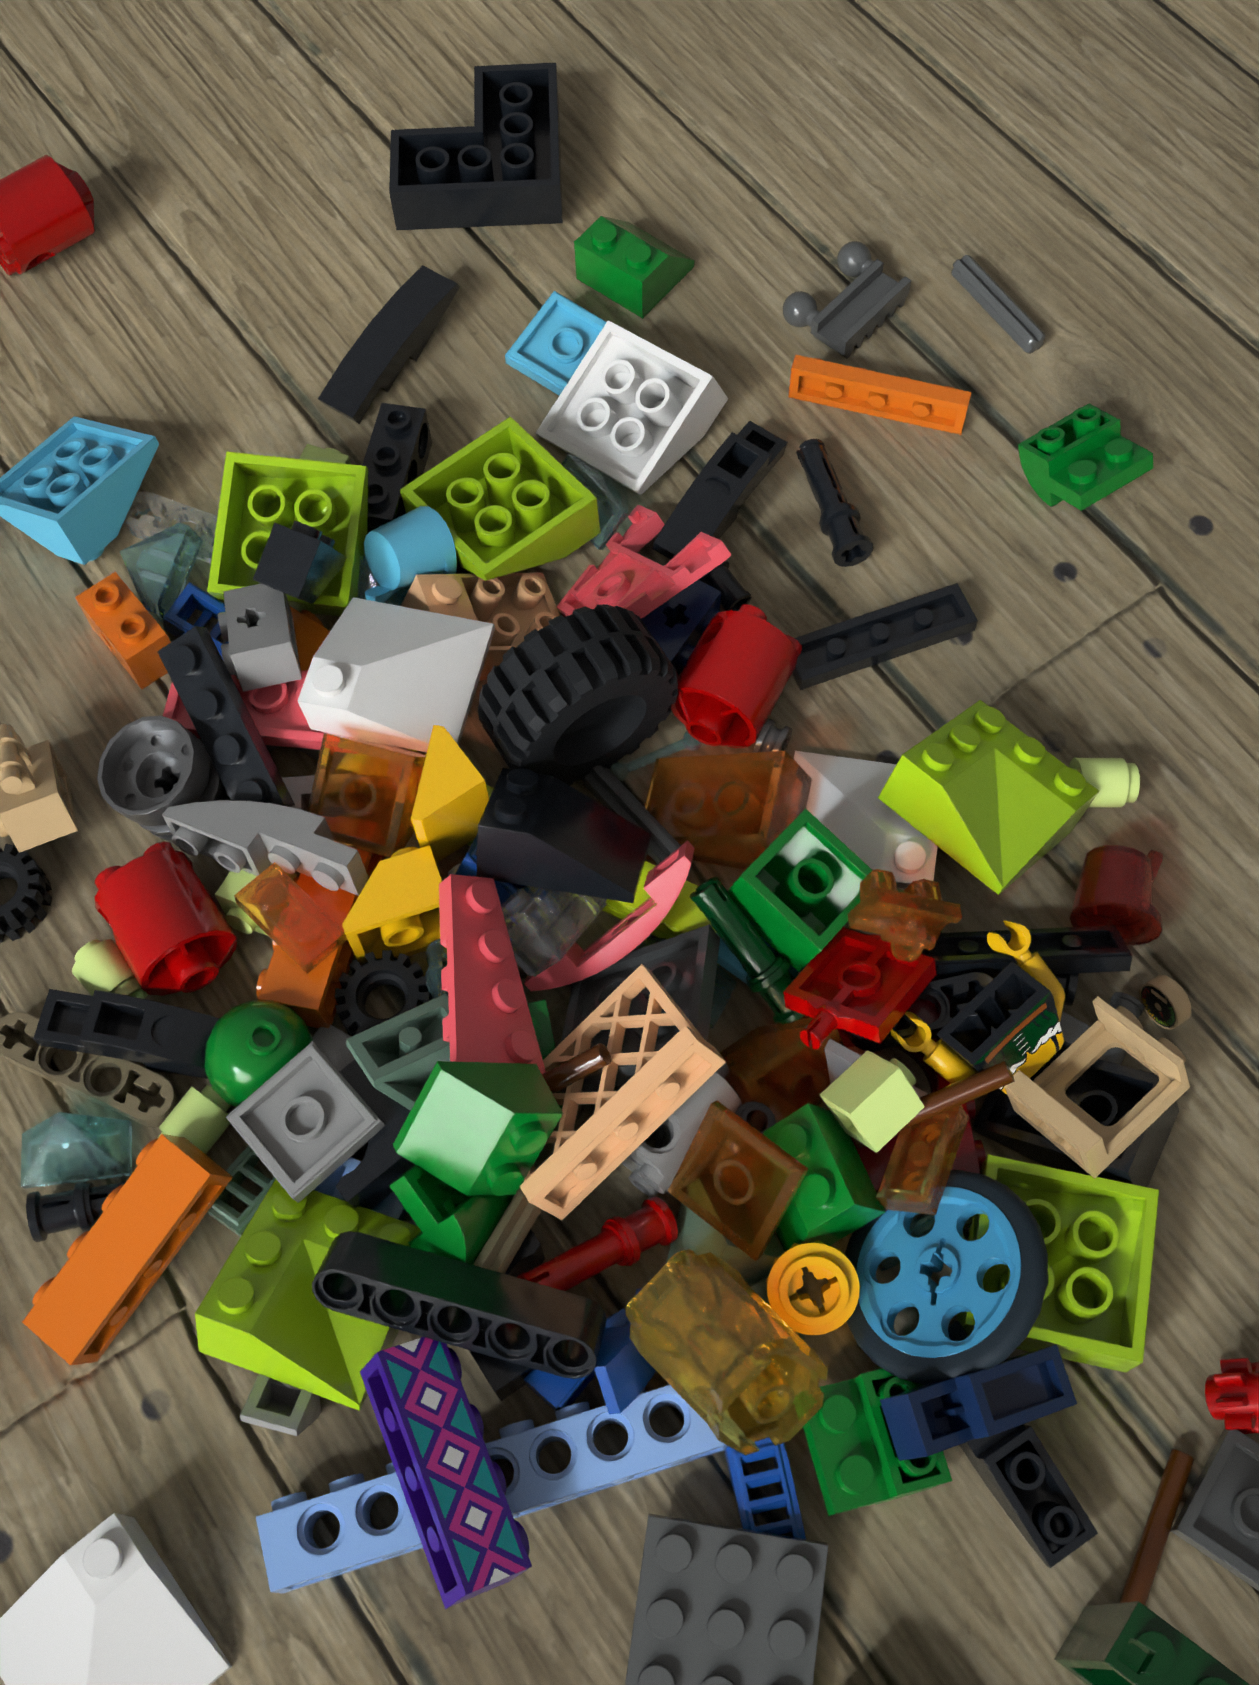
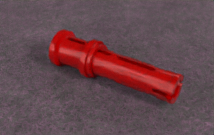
M656 1196L649 1197L643 1201L641 1209L624 1218L619 1216L611 1217L602 1226L600 1234L526 1273L519 1274L517 1278L567 1291L615 1264L631 1266L637 1263L641 1253L657 1244L665 1246L673 1243L678 1237L677 1222L672 1211L662 1199Z

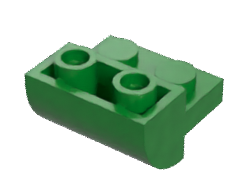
M1090 403L1076 409L1070 415L1040 430L1037 434L1018 444L1021 466L1029 484L1036 494L1050 507L1064 500L1082 511L1153 469V453L1121 436L1120 419Z
M415 1164L389 1185L404 1209L421 1230L408 1242L410 1247L468 1264L475 1262L514 1195L466 1196Z
M882 1368L862 1373L853 1379L800 1391L794 1395L828 1516L888 1502L952 1481L943 1451L928 1457L898 1460L880 1399L922 1386V1384L900 1379Z

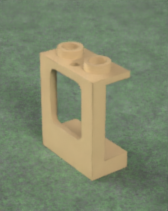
M1099 996L1092 1001L1098 1020L1033 1081L1019 1070L1013 1075L1015 1082L1004 1086L1014 1111L1094 1179L1190 1088L1184 1065L1186 1058L1178 1047L1164 1037L1156 1040L1143 1030L1140 1021L1123 1006H1118L1115 1009ZM1118 1047L1125 1050L1159 1077V1082L1116 1124L1104 1126L1066 1096V1090L1107 1050Z

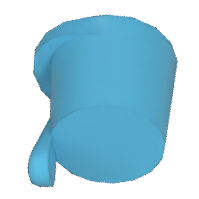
M420 506L370 531L365 537L364 554L367 565L373 577L380 585L365 591L366 600L384 603L401 588L411 586L416 574H456L457 572L456 549L452 534L439 513L429 506Z

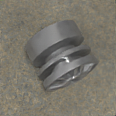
M161 715L141 717L125 725L109 740L99 761L97 780L101 795L115 811L131 821L137 822L142 828L150 831L156 837L173 843V834L162 816L168 807L194 802L231 801L203 742L179 722Z

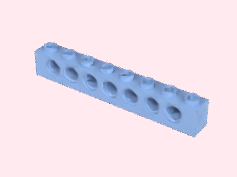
M695 1366L674 1372L666 1376L667 1386L646 1392L644 1388L635 1400L620 1414H609L606 1405L590 1410L588 1402H581L557 1410L555 1412L557 1421L536 1428L534 1427L533 1420L529 1419L499 1429L501 1439L485 1443L492 1461L505 1459L513 1465V1481L506 1488L505 1495L513 1518L515 1519L725 1451L726 1447L735 1445L736 1440L714 1371L701 1375L699 1367ZM671 1406L677 1409L683 1417L684 1425L682 1429L672 1437H662L656 1434L650 1426L652 1414L660 1407ZM606 1424H617L624 1428L628 1434L625 1448L616 1455L602 1454L596 1449L594 1444L597 1431ZM550 1442H563L571 1449V1460L567 1468L556 1474L543 1471L539 1465V1455L543 1447ZM393 1463L386 1465L388 1475L366 1482L362 1473L343 1477L328 1484L329 1494L307 1500L306 1492L283 1496L271 1502L272 1512L256 1516L270 1592L283 1594L423 1548ZM392 1495L398 1504L397 1518L388 1528L377 1530L370 1520L371 1507L378 1498ZM333 1513L338 1518L340 1524L338 1538L331 1546L320 1549L313 1539L314 1525L323 1515Z

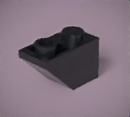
M294 521L290 529L274 523L253 580L313 604L344 566L347 557L333 549L335 540L322 535L323 532L311 526Z

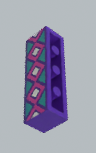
M426 1337L377 1352L360 1371L442 1602L445 1609L508 1583L531 1568L532 1564L528 1557L530 1551L528 1537L523 1526L513 1518L505 1497L506 1481L499 1465L491 1460L483 1440V1421L478 1409L468 1401L461 1382L462 1369L456 1352L448 1347L446 1343Z

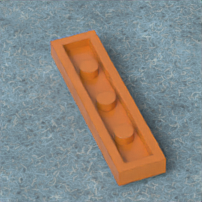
M795 355L791 368L789 398L961 435L972 393L950 386L931 384L908 377L889 375L862 367H852L801 355Z

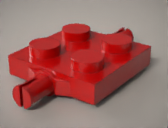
M899 917L892 928L881 936L862 934L842 927L823 950L807 964L783 991L786 1008L813 1018L807 1027L800 1032V1039L807 1047L810 1048L812 1045L813 1049H818L835 1029L846 1030L877 1043H881L936 976L935 958L911 951L905 946L909 939L917 932V927L912 920L907 918L905 921V917Z

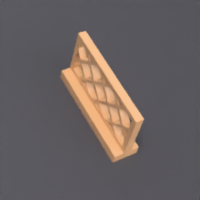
M643 964L625 979L543 1060L547 1072L590 1049L592 1039L601 1030H610L607 1050L611 1056V1063L602 1069L598 1092H581L584 1080L582 1078L567 1086L566 1093L553 1094L558 1105H563V1115L560 1118L558 1131H553L546 1142L555 1143L553 1154L537 1170L533 1164L524 1182L519 1186L529 1203L560 1220H563L726 1063L717 1049L701 1036L651 970ZM646 987L650 992L646 1015L628 1016L631 1001ZM676 1025L679 1032L659 1051H654L659 1026ZM626 1028H643L639 1052L621 1053ZM636 1065L635 1074L618 1091H614L618 1066ZM596 1104L594 1114L577 1131H573L578 1105Z

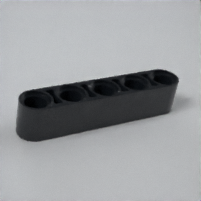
M348 1231L334 1238L312 1282V1291L316 1299L324 1307L333 1311L571 1379L585 1377L593 1371L596 1366L607 1322V1316L603 1308L597 1302L587 1297L360 1232Z

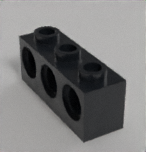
M381 403L362 466L368 467L367 534L406 514L400 489L423 475L432 446L427 413L424 408Z

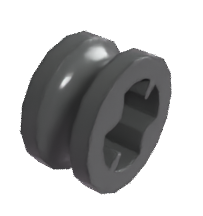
M768 719L756 740L752 759L756 761L762 758L767 759L768 765L775 769L787 749L792 735V728L785 726L783 729H779L776 727L774 720Z

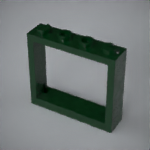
M1139 1601L1085 1606L1054 1658L1087 1685H1250Z

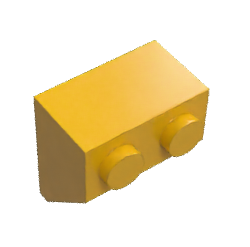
M430 845L422 848L406 847L393 853L390 858L379 861L349 911L342 926L360 965L368 962L365 954L374 952L376 959L382 958V950H392L394 958L398 959L400 952L411 956L441 946L439 884L442 880Z

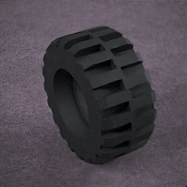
M603 604L597 605L595 609L582 607L573 610V614L563 617L560 615L549 620V625L539 631L534 629L524 636L525 640L516 648L512 646L503 655L502 663L499 666H494L489 672L487 684L482 685L480 691L478 716L483 728L509 769L524 768L538 774L551 775L570 786L576 780L581 779L584 781V777L595 766L601 765L603 768L610 769L618 764L619 759L627 754L631 755L640 748L642 741L646 738H651L658 730V724L667 719L671 713V704L676 703L678 696L677 671L641 618L635 615L633 611L619 606L613 607Z

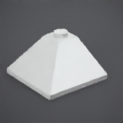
M608 320L536 431V434L616 482L642 495L705 436L727 402L728 397L712 375Z
M353 597L313 656L298 698L299 706L310 729L427 753L433 725L444 726L459 745L495 626L493 623Z
M795 751L783 831L806 808L880 876L884 882L929 899L933 888L937 845L878 799L896 764Z
M113 1513L62 1554L0 1618V1676L5 1685H211L232 1667L135 1518Z

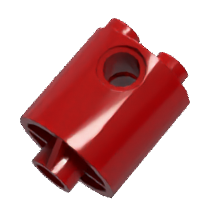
M47 154L0 179V265L7 275L10 276L16 272L21 275L95 233L94 199L85 181L78 172L55 162Z
M744 604L738 611L718 612L710 620L678 677V696L676 703L671 704V710L686 726L688 733L701 743L731 748L749 747L756 742L760 731L768 720L797 665V659L802 651V646L798 640L784 634L781 630L767 622V616L758 607Z
M158 842L150 846L143 853V856L133 859L123 866L106 868L97 875L95 885L98 888V892L95 895V907L112 928L116 945L141 989L147 994L164 996L181 991L183 993H190L202 989L217 977L219 969L230 960L236 950L237 937L211 893L205 888L194 872L192 861L184 852L174 850L170 842Z

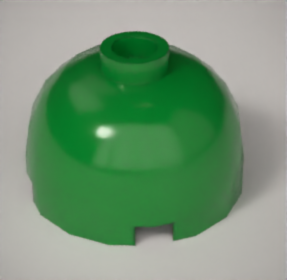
M251 1000L232 1007L214 1025L206 1042L205 1072L212 1089L228 1104L237 1107L313 1041V1038L305 1021L290 1007L272 1000Z

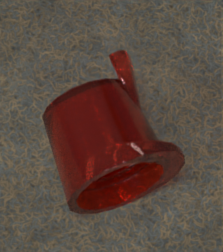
M1104 845L1089 851L1083 861L1069 916L1072 926L1114 925L1117 927L1126 945L1146 944L1159 938L1163 930L1161 914L1153 906V883L1162 864L1163 854L1150 850L1146 856L1141 851L1121 845Z

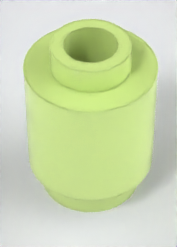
M1073 758L1070 761L1069 767L1080 772L1087 782L1099 790V793L1089 807L1121 808L1125 803H1134L1137 800L1140 790V774L1135 763H1126L1123 758Z
M99 939L92 940L81 947L74 957L76 962L72 968V974L91 996H93L95 990L141 999L147 997L148 994L141 989L113 939L103 941Z
M208 1084L201 1092L191 1086L158 1128L162 1131L161 1134L185 1137L203 1153L207 1154L231 1124L226 1118L228 1115L226 1111L231 1105L224 1101Z

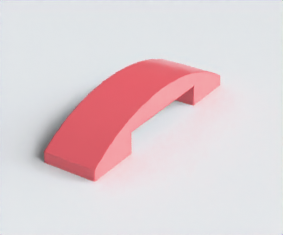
M686 841L648 872L644 890L651 896L584 950L569 935L531 966L524 983L530 991L549 990L566 986L603 971L632 952L658 927L678 898L687 879L695 848L691 843Z

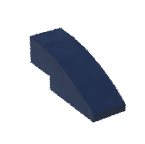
M1057 1345L1008 1358L989 1370L983 1369L952 1379L922 1385L880 1399L899 1461L928 1457L974 1439L993 1436L1077 1404Z

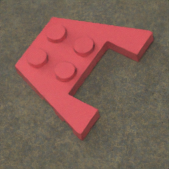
M637 505L628 515L632 522L629 529L623 536L619 532L613 534L606 543L610 553L598 568L594 564L586 568L556 608L563 617L573 614L575 609L582 607L595 609L597 605L608 604L613 607L619 606L633 611L635 615L642 619L722 564L732 554L722 540L700 532L664 566L638 554L662 530L665 524L656 512Z

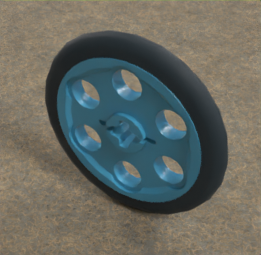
M963 1170L927 1172L910 1178L901 1187L889 1190L879 1199L886 1212L855 1230L849 1239L845 1256L856 1270L860 1286L857 1306L851 1317L846 1321L858 1346L876 1365L900 1379L923 1385L952 1379L983 1369L989 1370L1006 1360L1029 1334L1040 1314L1048 1284L1047 1249L1040 1225L1027 1204L1007 1185L984 1174ZM920 1212H933L935 1222L932 1230L925 1236L919 1238L912 1237L910 1225L913 1218ZM976 1214L987 1215L989 1228L986 1234L975 1241L965 1240L963 1236L965 1222ZM888 1257H898L901 1267L898 1276L889 1283H878L876 1279L878 1265ZM945 1263L952 1272L950 1276L941 1277L938 1285L931 1279V1275L933 1272L942 1271ZM994 1265H1007L1010 1269L1008 1284L998 1292H986L983 1287V1278L987 1270ZM907 1307H916L919 1312V1323L916 1329L908 1335L898 1336L894 1329V1321L897 1314ZM971 1312L975 1320L974 1330L966 1339L952 1341L948 1334V1326L951 1319L958 1313Z

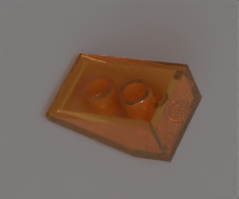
M786 751L656 758L644 807L680 845H683L686 841L691 843L695 848L692 860L746 870L806 808L812 778Z

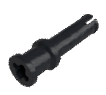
M820 439L807 440L799 446L800 450H797L796 454L821 510L819 521L821 531L826 536H829L833 545L832 558L835 564L841 567L857 565L871 555L874 549L873 543L861 530L859 525L861 517L858 508L848 503L823 441Z
M84 1181L76 1183L74 1189L44 1196L39 1191L27 1194L26 1213L33 1240L35 1242L45 1241L48 1234L79 1227L83 1232L89 1231L102 1215V1204L107 1196L115 1188L125 1184L126 1181L94 1187L92 1183Z

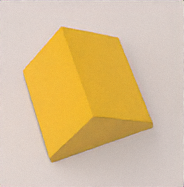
M433 725L411 821L420 848L430 845L435 861L438 863L475 838L478 833V824L489 801L485 779L446 728Z

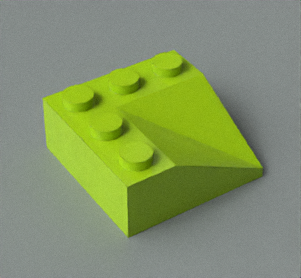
M511 417L502 421L400 489L406 513L420 506H429L439 513L452 534L456 549L457 565L485 581L565 558L601 533L597 498Z
M226 452L207 592L225 604L223 591L261 584L253 580L274 523L291 529L293 522L298 521L323 532L322 535L335 540L333 549L347 558L344 566L313 604L286 594L289 606L299 612L307 610L314 614L341 616L353 597L363 599L367 567L364 554V540L367 535L368 467Z
M979 700L902 754L878 799L999 895L1072 832L1099 793V790L1087 782L1080 772L1066 766L1045 750L1042 743L1035 738L1027 736L1007 721L999 710Z
M988 1154L982 1163L980 1173L1007 1185L1027 1204L1040 1225L1048 1253V1284L1041 1311L1026 1339L1016 1349L1031 1352L1057 1345L1062 1359L1125 1373L1143 1363L1159 1190L1100 1177L1094 1179L1090 1175ZM976 1214L971 1216L968 1241L978 1240L986 1234L989 1228L987 1215ZM998 1264L987 1270L983 1278V1287L986 1292L993 1293L1004 1289L1010 1279L1009 1267L1004 1264ZM971 1312L958 1313L957 1321L960 1322L967 1335L970 1336L975 1325L973 1314Z
M275 1179L195 1312L199 1352L360 1411L368 1395L360 1371L377 1352L391 1348L399 1330L324 1307L316 1299L312 1291V1282L334 1238L341 1233L348 1231L360 1232L410 1247L408 1242L421 1230L416 1225L361 1206L354 1208L347 1201L316 1190L310 1192L298 1203L290 1197L277 1179Z

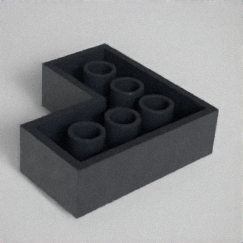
M556 63L474 66V126L391 130L389 194L396 230L563 223L559 94Z

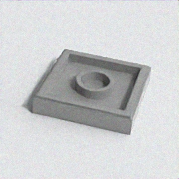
M313 1041L226 1116L227 1120L290 1197L298 1203L386 1126Z

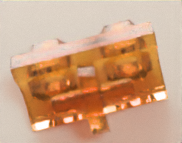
M880 869L872 870L860 882L861 902L848 913L849 928L881 934L883 941L891 942V950L897 960L912 962L921 955L923 949L932 950L942 929L951 922L958 923L962 919L960 904L943 901L939 882L926 879L913 881L903 890V893L897 891L893 872Z

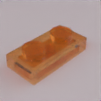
M275 862L234 895L236 904L306 974L312 971L347 940L344 930Z
M961 1105L899 1132L876 1196L885 1210L936 1215L969 1119Z

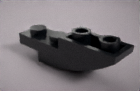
M749 421L738 434L732 432L707 462L682 497L656 538L652 549L671 560L700 532L720 539L736 520L739 509L744 501L784 455L788 442L752 421Z
M49 989L33 1039L40 1046L143 1062L147 1069L208 1079L205 1072L206 1042L214 1025L220 1018L156 1001L95 990L93 996Z
M956 1320L950 1321L948 1326L949 1338L952 1341L966 1339L968 1335L960 1322ZM1022 1424L993 1436L974 1439L959 1445L998 1503L1047 1567H1053L1098 1534L1031 1426Z

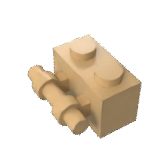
M0 724V836L3 838L9 835L20 853L78 831L69 779L50 741L46 740L26 748L21 737L11 725Z

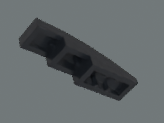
M422 265L395 292L368 324L343 358L318 399L327 407L360 424L380 389L386 392L390 390L408 358L417 361L460 286Z

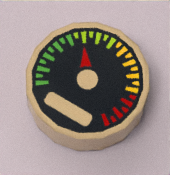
M1158 975L1140 987L1139 998L1145 1007L1144 1010L1160 1027L1172 1030L1190 1018L1191 1003L1188 995L1172 978Z

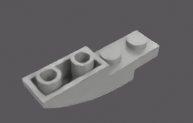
M219 800L168 807L162 814L173 834L172 841L179 849L192 856H197L200 853L213 858L221 866L235 873L243 870L262 877L272 863L283 872L293 874L297 871L310 876L326 889L337 891L340 888L358 896L369 879L358 850L335 842L325 817L301 809L254 801Z

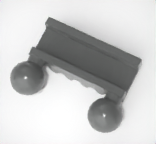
M858 241L845 244L837 256V264L841 272L849 277L857 278L821 312L817 310L815 299L809 293L803 291L792 293L783 304V316L790 325L794 327H805L808 325L811 327L810 333L816 339L847 359L850 357L854 346L859 348L865 336L868 338L872 336L875 326L880 328L886 316L891 318L897 306L900 308L904 306L911 285V280L907 277L897 282L882 272L884 263L879 259L873 261L868 247Z

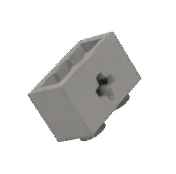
M263 584L223 591L225 612L218 613V621L222 637L225 642L229 641V643L221 645L222 657L229 673H237L243 692L302 679L293 615L286 594Z

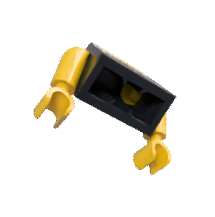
M1006 920L1003 921L1011 932V939L1008 944L997 933L989 932L987 934V942L992 950L1013 956L1018 964L1016 965L1014 962H1011L937 1033L940 1040L935 1042L931 1039L932 1034L929 1026L912 1012L905 1013L916 1024V1031L911 1037L902 1038L895 1030H891L892 1037L905 1050L909 1052L921 1051L925 1054L923 1061L950 1084L1002 1061L1007 1062L1013 1075L1020 1070L1033 1081L1044 1071V1064L1062 1048L1064 1038L1060 1021L1065 992L1063 986L1038 952L1031 954L1029 951L1031 935L1024 925ZM1004 1086L1001 1087V1088H999V1089L1002 1090L1005 1094H1007V1092H1006Z

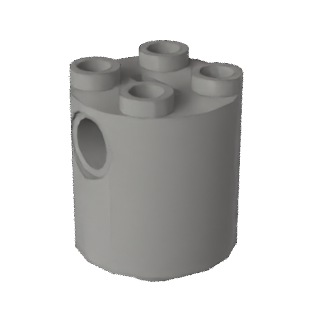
M726 1063L653 1132L656 1139V1148L647 1145L644 1141L622 1162L625 1167L632 1171V1174L628 1177L631 1183L648 1197L656 1196L658 1193L674 1195L731 1124L733 1115L738 1107L743 1105L738 1094L724 1079L730 1072ZM624 1084L620 1085L616 1089V1091H618Z

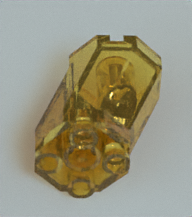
M690 1249L675 1253L668 1260L667 1264L628 1302L626 1317L631 1323L629 1338L638 1352L708 1424L717 1440L744 1455L760 1451L755 1442L768 1437L774 1445L790 1441L822 1407L824 1393L818 1387L819 1377L826 1381L828 1368L816 1352L747 1284L738 1270L713 1253L708 1252L697 1255Z

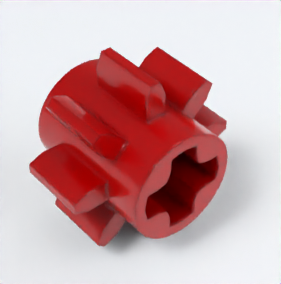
M1248 1357L1221 1359L1220 1367L1222 1374L1209 1375L1205 1383V1398L1210 1414L1216 1420H1224L1226 1430H1239L1243 1434L1259 1433V1362L1250 1363Z

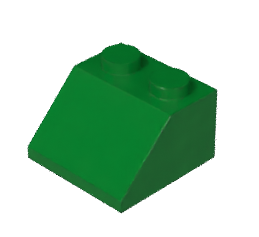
M600 216L574 241L576 279L642 319L695 266V260L635 225L609 217Z
M805 808L730 887L728 893L741 908L759 935L782 957H786L789 963L799 972L823 950L881 886L884 880Z
M437 1061L393 1146L397 1154L466 1196L516 1195L520 1188L519 1186L532 1168L562 1117L563 1112L537 1064Z
M807 1103L763 1132L760 1138V1145L756 1147L748 1168L784 1252L789 1250L794 1243H812L816 1240L830 1246L886 1212L850 1135L845 1133L830 1110Z

